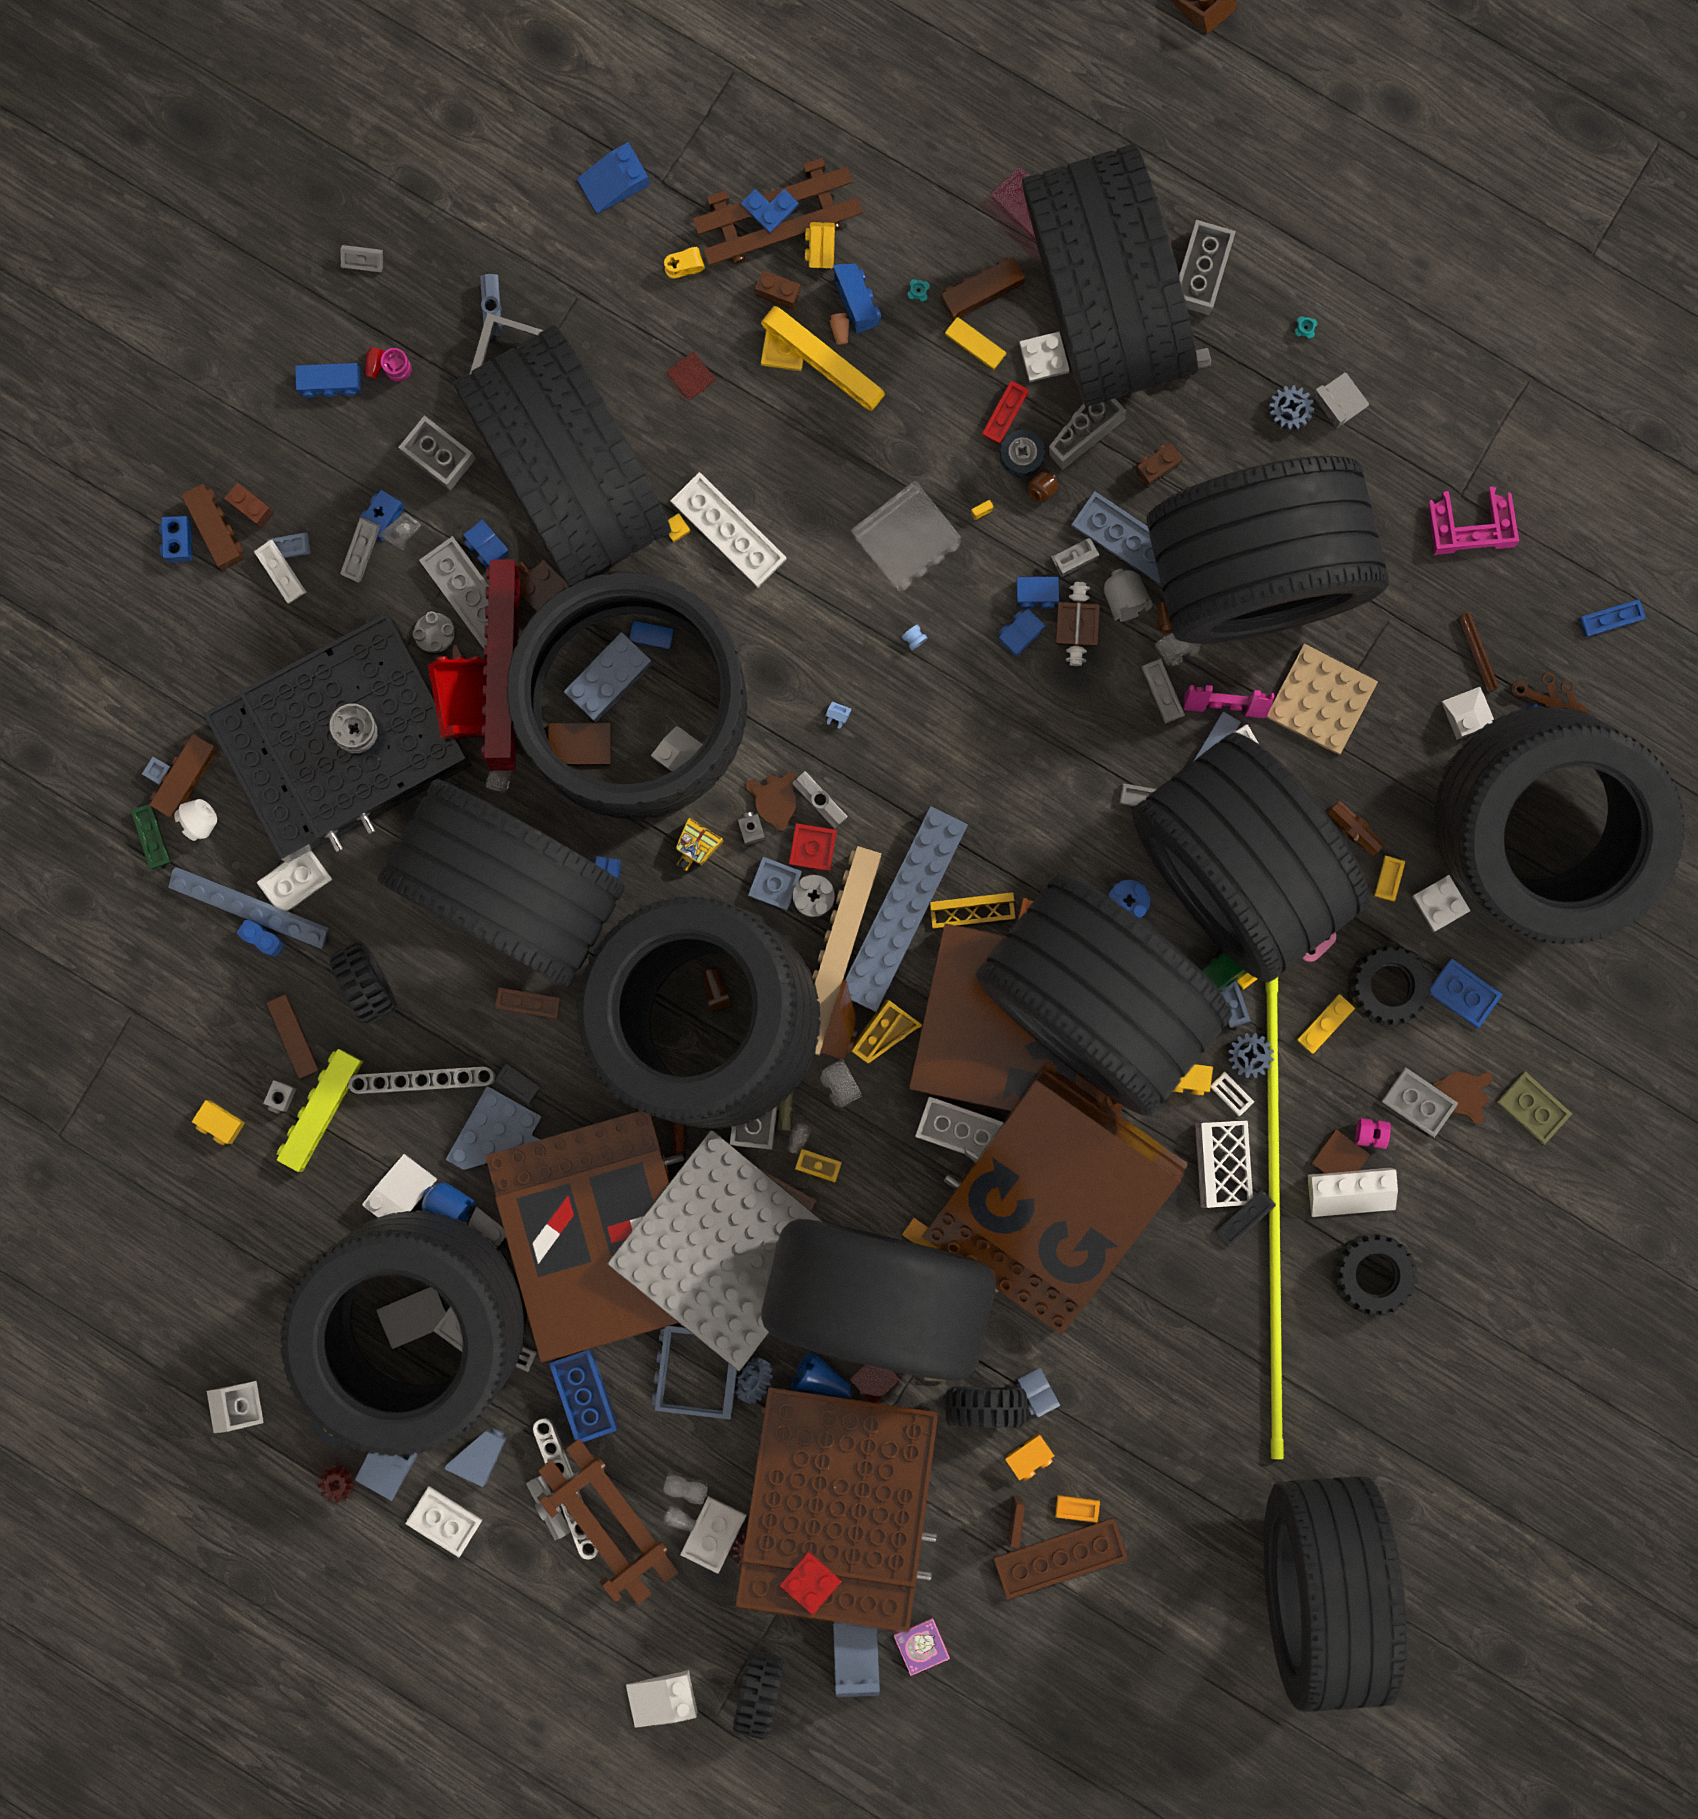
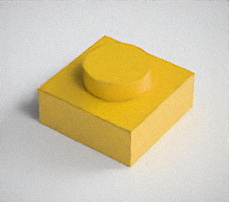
M679 513L668 520L671 527V533L668 535L673 543L691 532Z

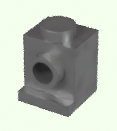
M753 812L742 814V819H739L738 822L745 845L765 840L758 814L754 815ZM749 823H753L755 825V828L753 830L747 829V825Z

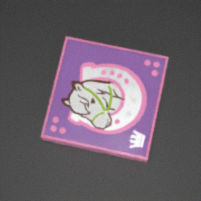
M933 1618L910 1627L908 1634H894L911 1676L950 1659Z

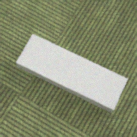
M269 540L254 551L288 604L306 593L273 540Z

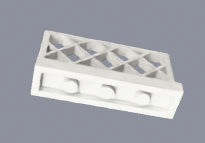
M1248 1121L1196 1123L1201 1208L1244 1205L1253 1197ZM1235 1125H1242V1135L1239 1139L1230 1133ZM1212 1127H1219L1225 1132L1218 1141L1212 1136ZM1227 1135L1235 1141V1144L1229 1151L1221 1144ZM1238 1145L1244 1150V1155L1240 1160L1232 1154ZM1218 1146L1226 1153L1220 1161L1214 1158L1213 1151ZM1228 1156L1237 1163L1231 1171L1222 1165ZM1239 1166L1245 1170V1177L1241 1182L1233 1175ZM1219 1167L1227 1173V1176L1221 1183L1215 1178V1172ZM1230 1177L1238 1184L1232 1192L1223 1186ZM1240 1187L1246 1191L1247 1201H1240L1234 1196ZM1220 1188L1229 1195L1224 1202H1217L1216 1193Z

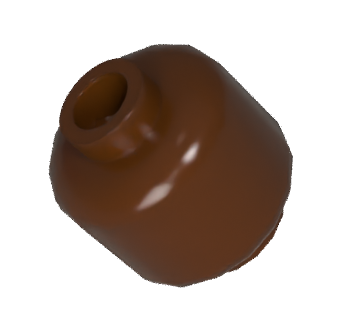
M1040 471L1028 483V493L1037 502L1048 501L1058 491L1057 478L1051 472Z

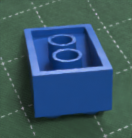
M629 142L608 153L577 178L596 214L650 185L648 175Z

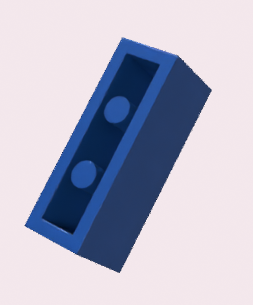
M357 363L295 366L296 390L302 397L312 398L315 395L321 394L325 397H333L335 394L354 396L356 393H361V369Z

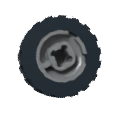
M1022 429L1007 435L1001 444L999 456L1001 465L1006 469L1005 471L1013 476L1022 478L1023 476L1029 477L1031 474H1035L1041 468L1045 458V445L1042 443L1040 436L1038 437L1035 432Z

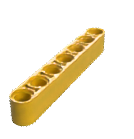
M773 306L761 321L762 326L867 410L873 411L885 396L884 391L779 307Z

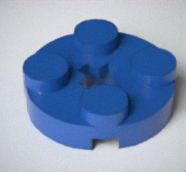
M1121 881L1109 893L1110 898L1138 918L1144 916L1149 909V893L1146 887L1137 881ZM1127 895H1131V898L1135 900V903H1132L1130 907L1127 906V903L1123 902Z

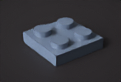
M763 857L748 896L787 911L793 897L794 888L800 879L802 871Z

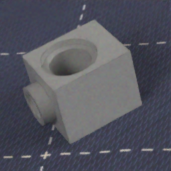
M273 1080L263 1104L268 1105V1110L278 1114H280V1111L287 1112L297 1088ZM278 1092H281L284 1096V1100L280 1104L275 1101V1095Z

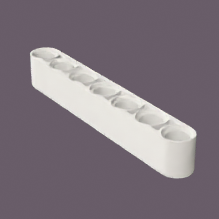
M549 1418L539 1419L534 1424L533 1432L545 1464L551 1459L554 1463L563 1464L564 1472L562 1474L568 1480L573 1476L555 1425ZM540 1423H546L549 1426L548 1433L544 1434L539 1431ZM547 1443H554L557 1450L555 1453H549L546 1450ZM577 1491L576 1493L578 1494V1496H579V1497L581 1498V1500H582V1497H581L580 1492ZM561 1504L580 1556L584 1559L594 1558L598 1553L597 1549L594 1547L593 1553L585 1552L584 1544L591 1543L585 1533L577 1531V1522L565 1506Z

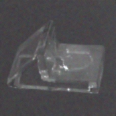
M404 512L383 530L380 536L396 548L404 550L407 540L420 529L421 523Z

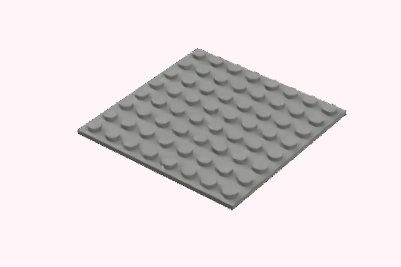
M710 1130L607 1264L740 1371L768 1334L761 1319V1312L782 1229L789 1222L796 1219L821 1220Z

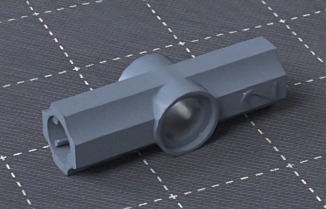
M495 274L480 276L483 325L487 313L501 317L499 278ZM490 302L497 304L496 309L493 311L486 310V306ZM494 323L490 339L502 338V325Z

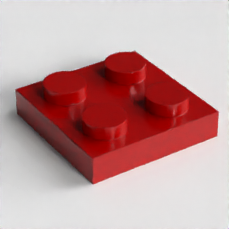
M796 823L789 865L830 872L837 830Z
M808 1551L782 1581L780 1586L813 1615L842 1580Z

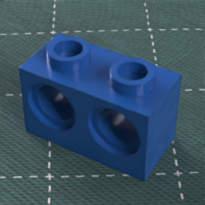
M187 516L162 517V524H159V533L162 536L163 544H160V555L167 562L193 561L191 520ZM179 525V530L176 533H171V528ZM176 545H179V551L175 554H172V548Z

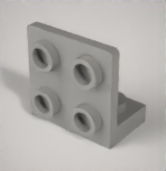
M1343 373L1325 387L1323 385L1320 386L1312 395L1336 429L1369 406L1368 401L1347 373Z

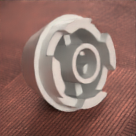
M201 799L181 804L174 814L175 821H180L185 829L182 833L193 841L207 838L217 823L215 811L207 802Z

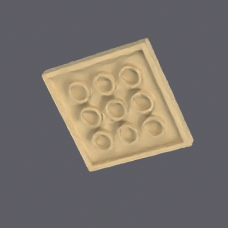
M1304 644L1266 718L1340 755L1378 681Z

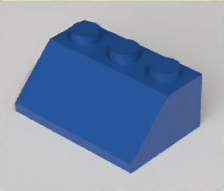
M857 264L834 265V281L856 334L879 326L881 313L878 306L874 307L871 301L874 297L870 287L866 288L864 284L866 277L863 270L858 269Z

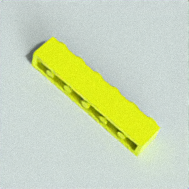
M338 1049L337 1052L333 1051L328 1059L330 1064L327 1070H323L318 1077L320 1082L317 1088H313L307 1098L309 1102L306 1107L303 1106L297 1116L299 1120L296 1126H291L287 1133L289 1138L286 1144H282L277 1151V1155H279L277 1161L297 1172H303L349 1089L350 1078L358 1073L364 1062L341 1049Z

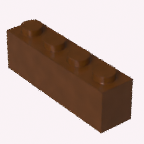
M1014 256L1009 259L1005 257L998 261L996 266L992 268L986 267L975 277L968 276L961 281V284L955 287L951 285L944 289L941 294V301L953 321L957 317L959 318L1023 285L1025 276Z
M201 484L181 494L217 566L223 571L243 561L242 553H244V550L239 541L235 542L233 538L235 532L230 523H225L223 518L226 515L222 507L216 505L214 500L217 497L213 489Z
M194 734L185 740L183 751L174 758L172 769L163 776L161 787L159 790L154 791L150 798V806L174 820L175 811L179 809L181 804L188 801L219 750Z

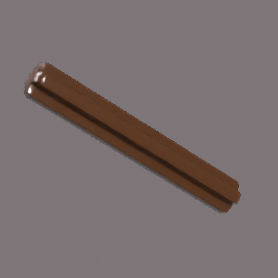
M1470 613L1463 614L1459 617L1486 689L1488 692L1496 690L1499 686Z

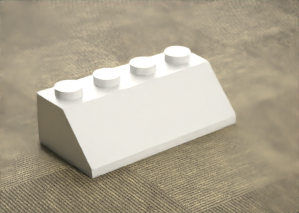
M1380 1168L1308 1175L1311 1217L1396 1210L1398 1194L1396 1169Z

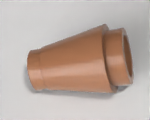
M847 314L831 315L829 322L836 344H847L849 333V318H847Z

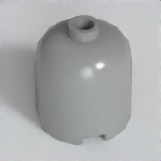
M1118 569L1112 572L1111 577L1105 582L1104 594L1115 621L1120 619V622L1136 618L1139 616V611L1144 608L1148 611L1153 606L1143 581L1136 572Z

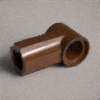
M718 968L702 972L701 976L707 991L706 997L711 1012L730 1007L731 1003L726 988L724 989Z

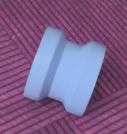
M915 625L902 636V639L909 643L911 650H914L923 644L928 637L920 632L918 625Z

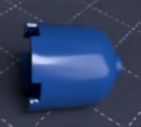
M440 1182L432 1188L428 1187L422 1194L424 1198L422 1211H432V1214L449 1215L451 1219L456 1218L464 1222L470 1216L468 1213L470 1206L475 1207L476 1201L446 1182Z

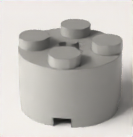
M809 875L803 877L796 884L793 891V901L796 909L803 916L817 919L831 911L835 902V893L832 884L827 879L819 875ZM813 892H817V896L820 897L815 899V902H812L811 898L808 897Z

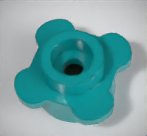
M916 279L911 280V289L908 292L909 299L916 298L922 302L926 301L927 290L930 288L929 283Z
M1299 317L1295 334L1297 336H1307L1308 339L1313 338L1317 321L1308 317Z

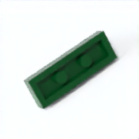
M148 804L131 810L149 869L152 870L170 864L171 860L154 808Z

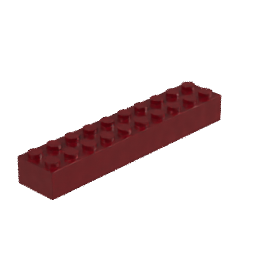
M515 559L490 560V567H486V579L489 580V587H486L485 594L489 606H485V618L488 619V626H485L484 634L488 645H484V657L487 658V665L483 667V674L487 685H483V697L486 698V705L482 707V714L486 725H482V737H485V745L481 747V754L485 764H488L490 771H516V733L508 709L507 686H509V683L507 682L509 666L511 665L510 660L519 639L520 574Z

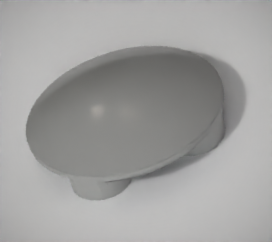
M428 612L421 617L413 631V637L417 645L429 653H438L447 649L455 635L454 625L447 616L435 612Z

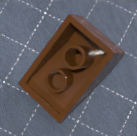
M1171 0L1193 25L1207 34L1237 9L1235 0Z
M845 980L842 981L820 1051L843 1060L847 1052L851 1053L858 1032L857 1029H854L857 1020L848 984Z

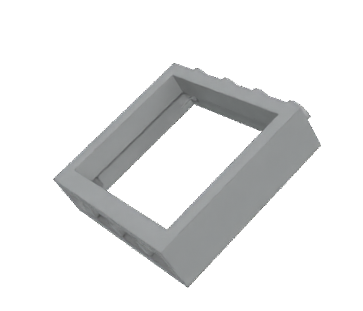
M487 313L471 371L483 365L494 323L539 336V333L543 330Z

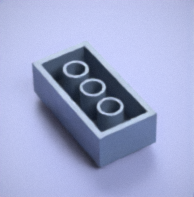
M621 632L570 684L564 693L594 723H597L647 672L653 663Z

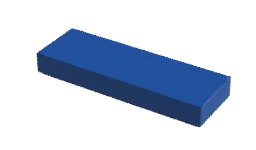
M1640 599L1579 618L1585 637L1646 619Z

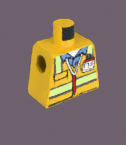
M689 818L676 846V850L683 854L676 865L685 871L689 869L693 861L702 866L723 843V839Z

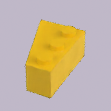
M886 999L854 1042L851 1052L866 1063H870L894 1044L921 1027L922 1024Z

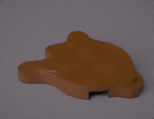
M792 771L787 772L782 778L769 775L765 786L754 780L747 781L745 785L746 789L755 797L756 809L760 817L772 824L778 831L787 829L788 822L797 807L796 796L793 792L794 785L792 784L797 779V776Z
M1455 1072L1440 1081L1432 1083V1086L1458 1103L1453 1113L1464 1114L1475 1124L1482 1123L1484 1116L1481 1108L1488 1102L1489 1098L1481 1090L1493 1080L1489 1072L1477 1076L1464 1072Z

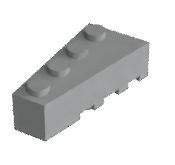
M1104 399L1102 403L1088 407L1083 403L1079 410L1074 413L1067 426L1062 429L1049 446V456L1064 470L1126 419V410L1116 399L1108 401Z

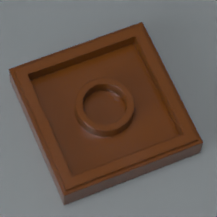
M1335 1129L1311 1164L1326 1174L1359 1171L1370 1154Z

